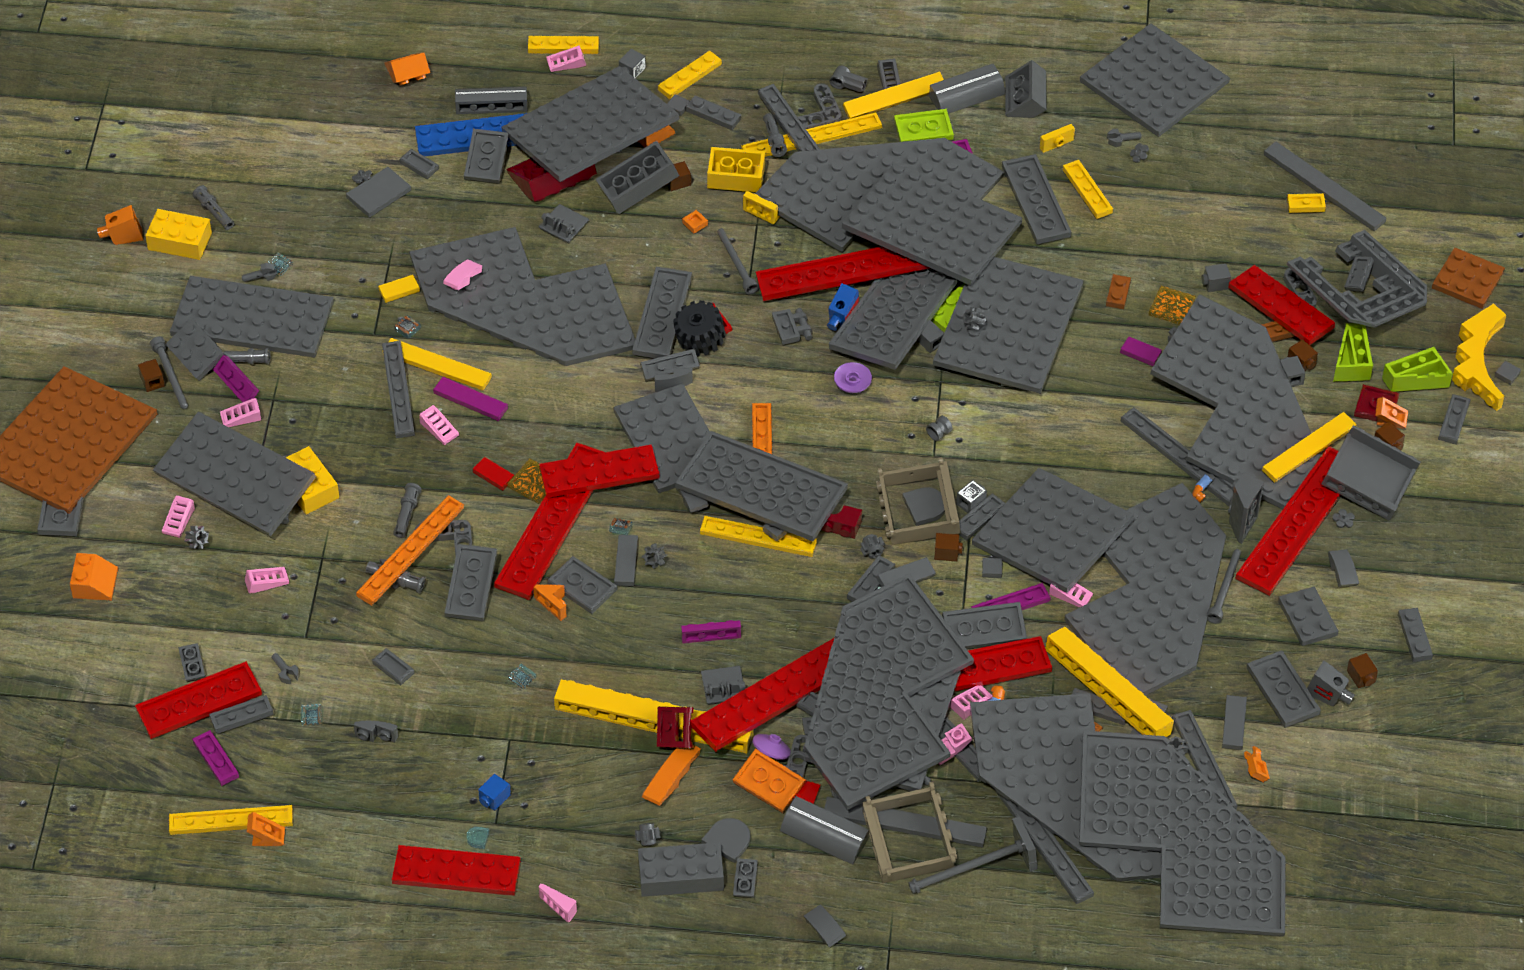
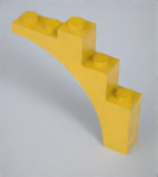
M1493 303L1461 324L1459 337L1463 343L1457 347L1455 356L1460 365L1454 368L1452 381L1464 391L1471 388L1487 405L1497 411L1502 408L1504 395L1494 385L1488 375L1484 362V349L1492 336L1504 327L1506 314Z

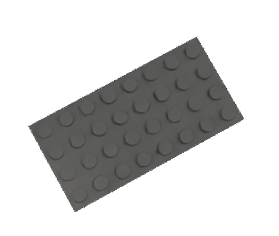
M932 268L875 279L829 342V349L896 369L959 280Z
M190 276L171 326L170 335L174 336L193 318L215 343L260 350L269 348L273 352L315 358L334 300L330 296Z
M199 411L153 469L154 473L269 536L275 532L316 478V475L310 470Z
M710 431L675 482V488L814 541L848 489V483Z

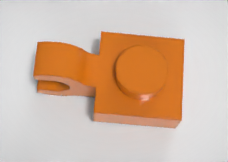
M1253 746V754L1248 751L1244 752L1249 767L1248 772L1251 777L1265 782L1270 779L1266 762L1261 759V750Z

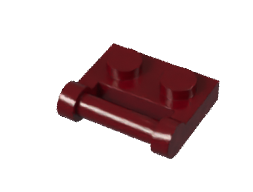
M658 706L657 747L693 748L690 721L691 714L694 713V707ZM679 713H683V741H678Z

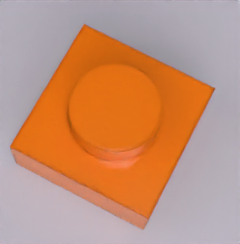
M697 210L682 218V223L693 234L708 226V220Z

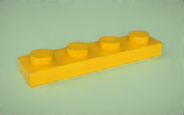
M528 36V53L556 54L579 45L583 54H598L599 36Z
M708 51L660 83L658 91L670 100L675 94H679L722 65V60L713 52Z
M1080 160L1063 165L1064 173L1096 219L1113 213L1112 206Z

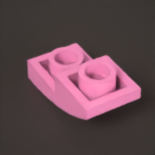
M466 260L447 275L443 284L450 286L454 290H459L469 285L470 277L482 272V265Z
M962 723L945 733L946 737L942 739V742L950 751V757L939 762V765L950 760L972 741L971 736Z

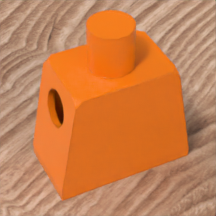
M132 205L107 214L105 216L106 226L97 228L100 239L110 236L115 245L144 240L142 227Z

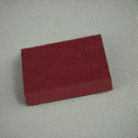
M1363 384L1354 416L1377 422V399L1384 397L1397 404L1400 393Z

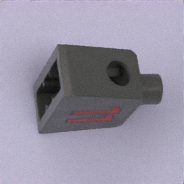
M1326 661L1322 662L1307 687L1313 698L1330 706H1334L1338 699L1349 705L1355 694L1345 689L1349 679Z

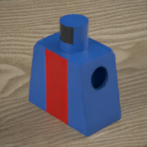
M843 283L840 285L828 309L830 321L827 326L829 329L836 331L839 326H842L859 303V292L857 289Z

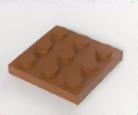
M1454 247L1434 280L1432 289L1483 309L1504 274L1505 267Z

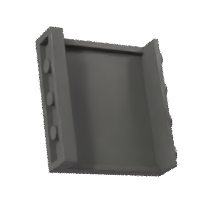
M1353 425L1329 468L1322 485L1390 521L1421 461Z

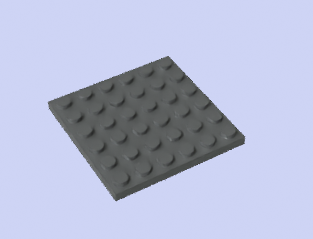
M1152 23L1080 76L1082 84L1157 137L1161 136L1227 85L1230 77Z
M1038 468L972 539V545L997 558H1002L1003 561L1068 593L1134 520V514Z

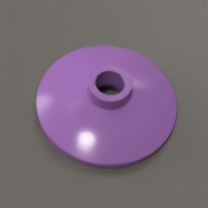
M850 362L841 365L835 371L834 381L841 390L849 393H858L869 387L872 375L866 366Z
M757 734L752 740L756 749L769 757L787 759L790 756L791 750L788 745L775 734Z

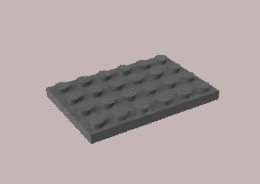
M683 383L613 407L614 413L633 447L652 444L660 478L651 481L658 494L675 488V482L710 433Z

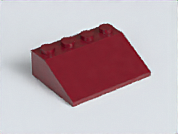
M532 158L506 169L507 173L526 197L534 202L542 201L550 194H557L560 190L566 187H573L577 182L589 180L593 175L597 174L595 164L559 182Z

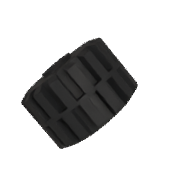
M699 300V303L692 301L689 306L683 305L681 307L682 311H677L675 314L676 318L673 320L675 333L682 350L695 349L697 356H700V353H704V356L709 355V351L715 352L718 350L717 345L722 346L723 338L726 335L719 309L710 302L705 304V301Z

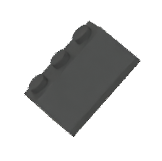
M1031 60L1005 76V115L1007 117L1034 118L1046 110V70Z
M1242 473L1239 479H1235L1232 485V490L1234 491L1230 497L1232 503L1228 509V513H1230L1229 523L1237 541L1241 544L1258 518L1264 485L1263 481Z

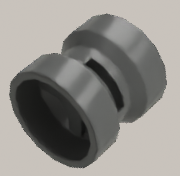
M943 415L938 417L935 423L931 422L926 426L928 435L934 441H939L944 434H948L953 430L951 422Z

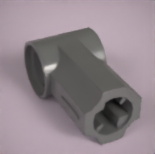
M841 65L836 68L829 82L836 89L846 87L863 93L868 78L853 74L847 67Z

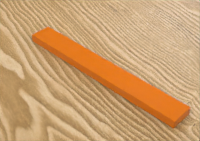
M448 495L356 592V596L372 606L464 509V504Z

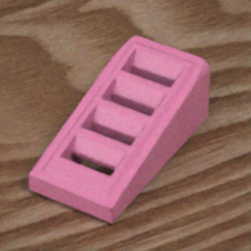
M580 45L546 57L551 72L586 66Z
M256 398L220 411L222 423L227 427L261 420Z
M434 405L420 414V424L442 444L446 445L459 436L458 431Z
M175 496L162 529L163 534L181 537L195 509L192 499ZM170 525L177 526L179 528H172L170 527Z
M285 567L247 570L245 583L249 593H256L289 584V579Z
M1077 583L1068 593L1056 588L1052 584L1049 595L1077 607L1088 604L1093 596L1092 592ZM1081 594L1084 595L1082 601L1079 600Z
M982 685L975 686L954 697L951 700L950 708L965 720L971 715L968 699L972 702L988 701L992 699V695ZM980 691L985 697L982 698L978 692Z
M544 884L539 885V897L569 923L577 912L576 900Z

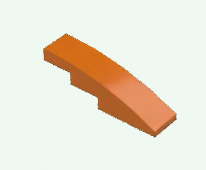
M693 745V748L677 747L656 773L644 791L642 798L660 806L679 786L680 779L689 771L690 764L700 755L701 748Z

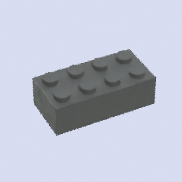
M656 140L598 177L596 181L617 214H620L677 178L679 174Z
M720 842L638 849L641 897L724 891Z

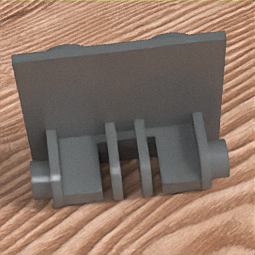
M559 204L551 213H543L541 217L543 222L538 227L569 243L589 219Z
M740 666L701 671L707 704L724 702L745 689Z

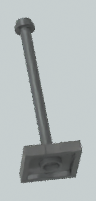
M1020 816L1012 819L1015 844L916 881L914 878L908 882L912 894L920 893V889L1017 851L1021 853L1030 872L1037 870L1036 848Z

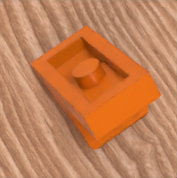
M1384 397L1378 398L1376 407L1377 425L1383 426L1390 422L1396 428L1404 429L1407 425L1408 410Z
M564 585L534 586V598L560 621L567 617V606L562 600L565 596Z
M255 812L248 815L247 832L253 835L252 846L284 845L285 827Z

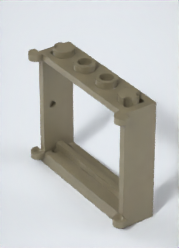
M938 457L939 463L882 472V467L878 468L880 481H876L877 490L882 492V496H879L881 508L885 507V511H882L884 523L888 522V526L885 527L886 537L891 538L892 545L936 538V533H960L959 518L947 461L943 462L942 457ZM938 478L946 521L894 530L885 487Z
M933 781L929 782L930 787L875 800H871L870 796H866V802H862V812L867 829H869V837L882 883L954 867L955 859H957L956 849L950 845V841H952L950 829L945 827L944 823H947L944 811L940 810L939 805H942L939 793H935ZM931 800L947 856L892 869L877 812Z

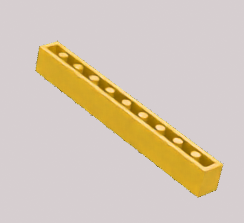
M562 679L554 697L555 710L657 733L658 706L681 707L668 702L663 703L650 698L633 696L629 693H619L611 689L597 688L593 685H584L572 680ZM694 710V713L691 714V720L706 711ZM679 713V738L683 739V713ZM691 728V741L707 744ZM754 729L722 748L747 754L754 735Z

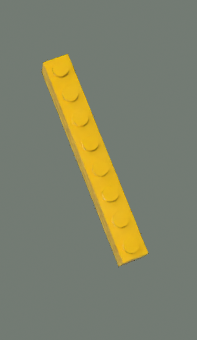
M1064 626L1047 636L1046 651L1098 697H1101L1106 704L1114 709L1142 735L1165 737L1171 735L1174 720L1119 674L1115 668L1104 661L1101 656L1097 655L1087 644L1082 642L1073 632Z

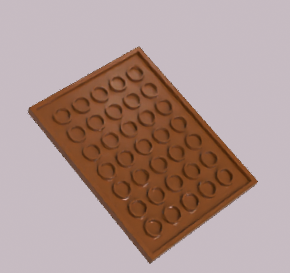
M64 366L0 435V482L42 502L44 500L48 505L56 509L65 510L67 514H70L77 506L79 499L87 495L158 415L157 409Z

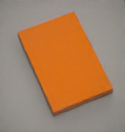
M756 748L732 779L733 783L784 813L806 782V779L761 753Z

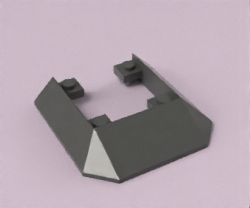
M1366 230L1353 234L1350 241L1338 245L1335 250L1346 262L1354 260L1355 256L1372 257L1374 259L1370 274L1376 278L1372 285L1380 294L1364 301H1360L1349 290L1340 293L1320 275L1323 267L1312 257L1303 259L1300 256L1288 261L1286 264L1300 279L1349 322L1376 327L1423 307L1427 303V285Z

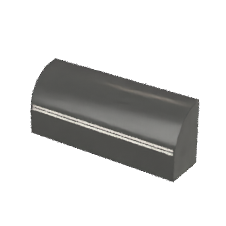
M994 64L931 84L929 97L937 110L947 109L948 114L1005 95L1004 82Z
M527 86L455 89L456 114L527 112Z
M797 796L787 810L780 829L781 832L852 865L866 844L869 829Z

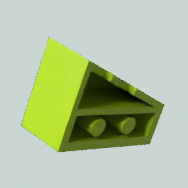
M1346 323L1333 382L1370 380L1373 362L1366 326L1357 323Z
M1435 347L1385 364L1382 379L1390 391L1393 392L1450 388L1453 373Z

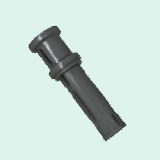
M768 113L763 117L769 134L768 143L771 146L772 155L781 157L787 152V147L784 144L783 136L779 133L774 115Z
M198 186L192 194L194 199L199 200L202 208L209 210L225 230L231 229L234 226V221L216 203L215 196L209 194L206 186Z
M250 348L248 351H223L234 363L248 362L250 365H254V363L270 365L271 355L269 348L265 350Z
M407 483L404 487L405 494L400 500L402 506L393 532L394 536L398 538L405 537L412 511L418 504L417 498L422 489L415 483Z
M369 561L366 573L374 574L382 565ZM404 571L395 582L401 588L407 587L416 590V593L420 594L426 578L423 576L420 578L411 575L409 571Z

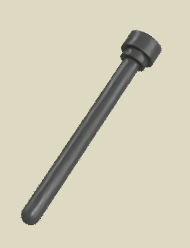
M718 229L717 233L743 279L744 291L746 294L757 292L759 285L756 280L749 277L724 229Z
M155 337L150 341L151 348L154 352L158 353L180 407L186 409L188 404L165 352L166 342L163 337Z
M1239 549L1233 551L1215 605L1207 612V620L1210 623L1219 624L1222 620L1223 612L1221 608L1241 555Z

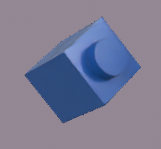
M493 774L478 789L480 803L494 811L511 795L510 784L496 774Z

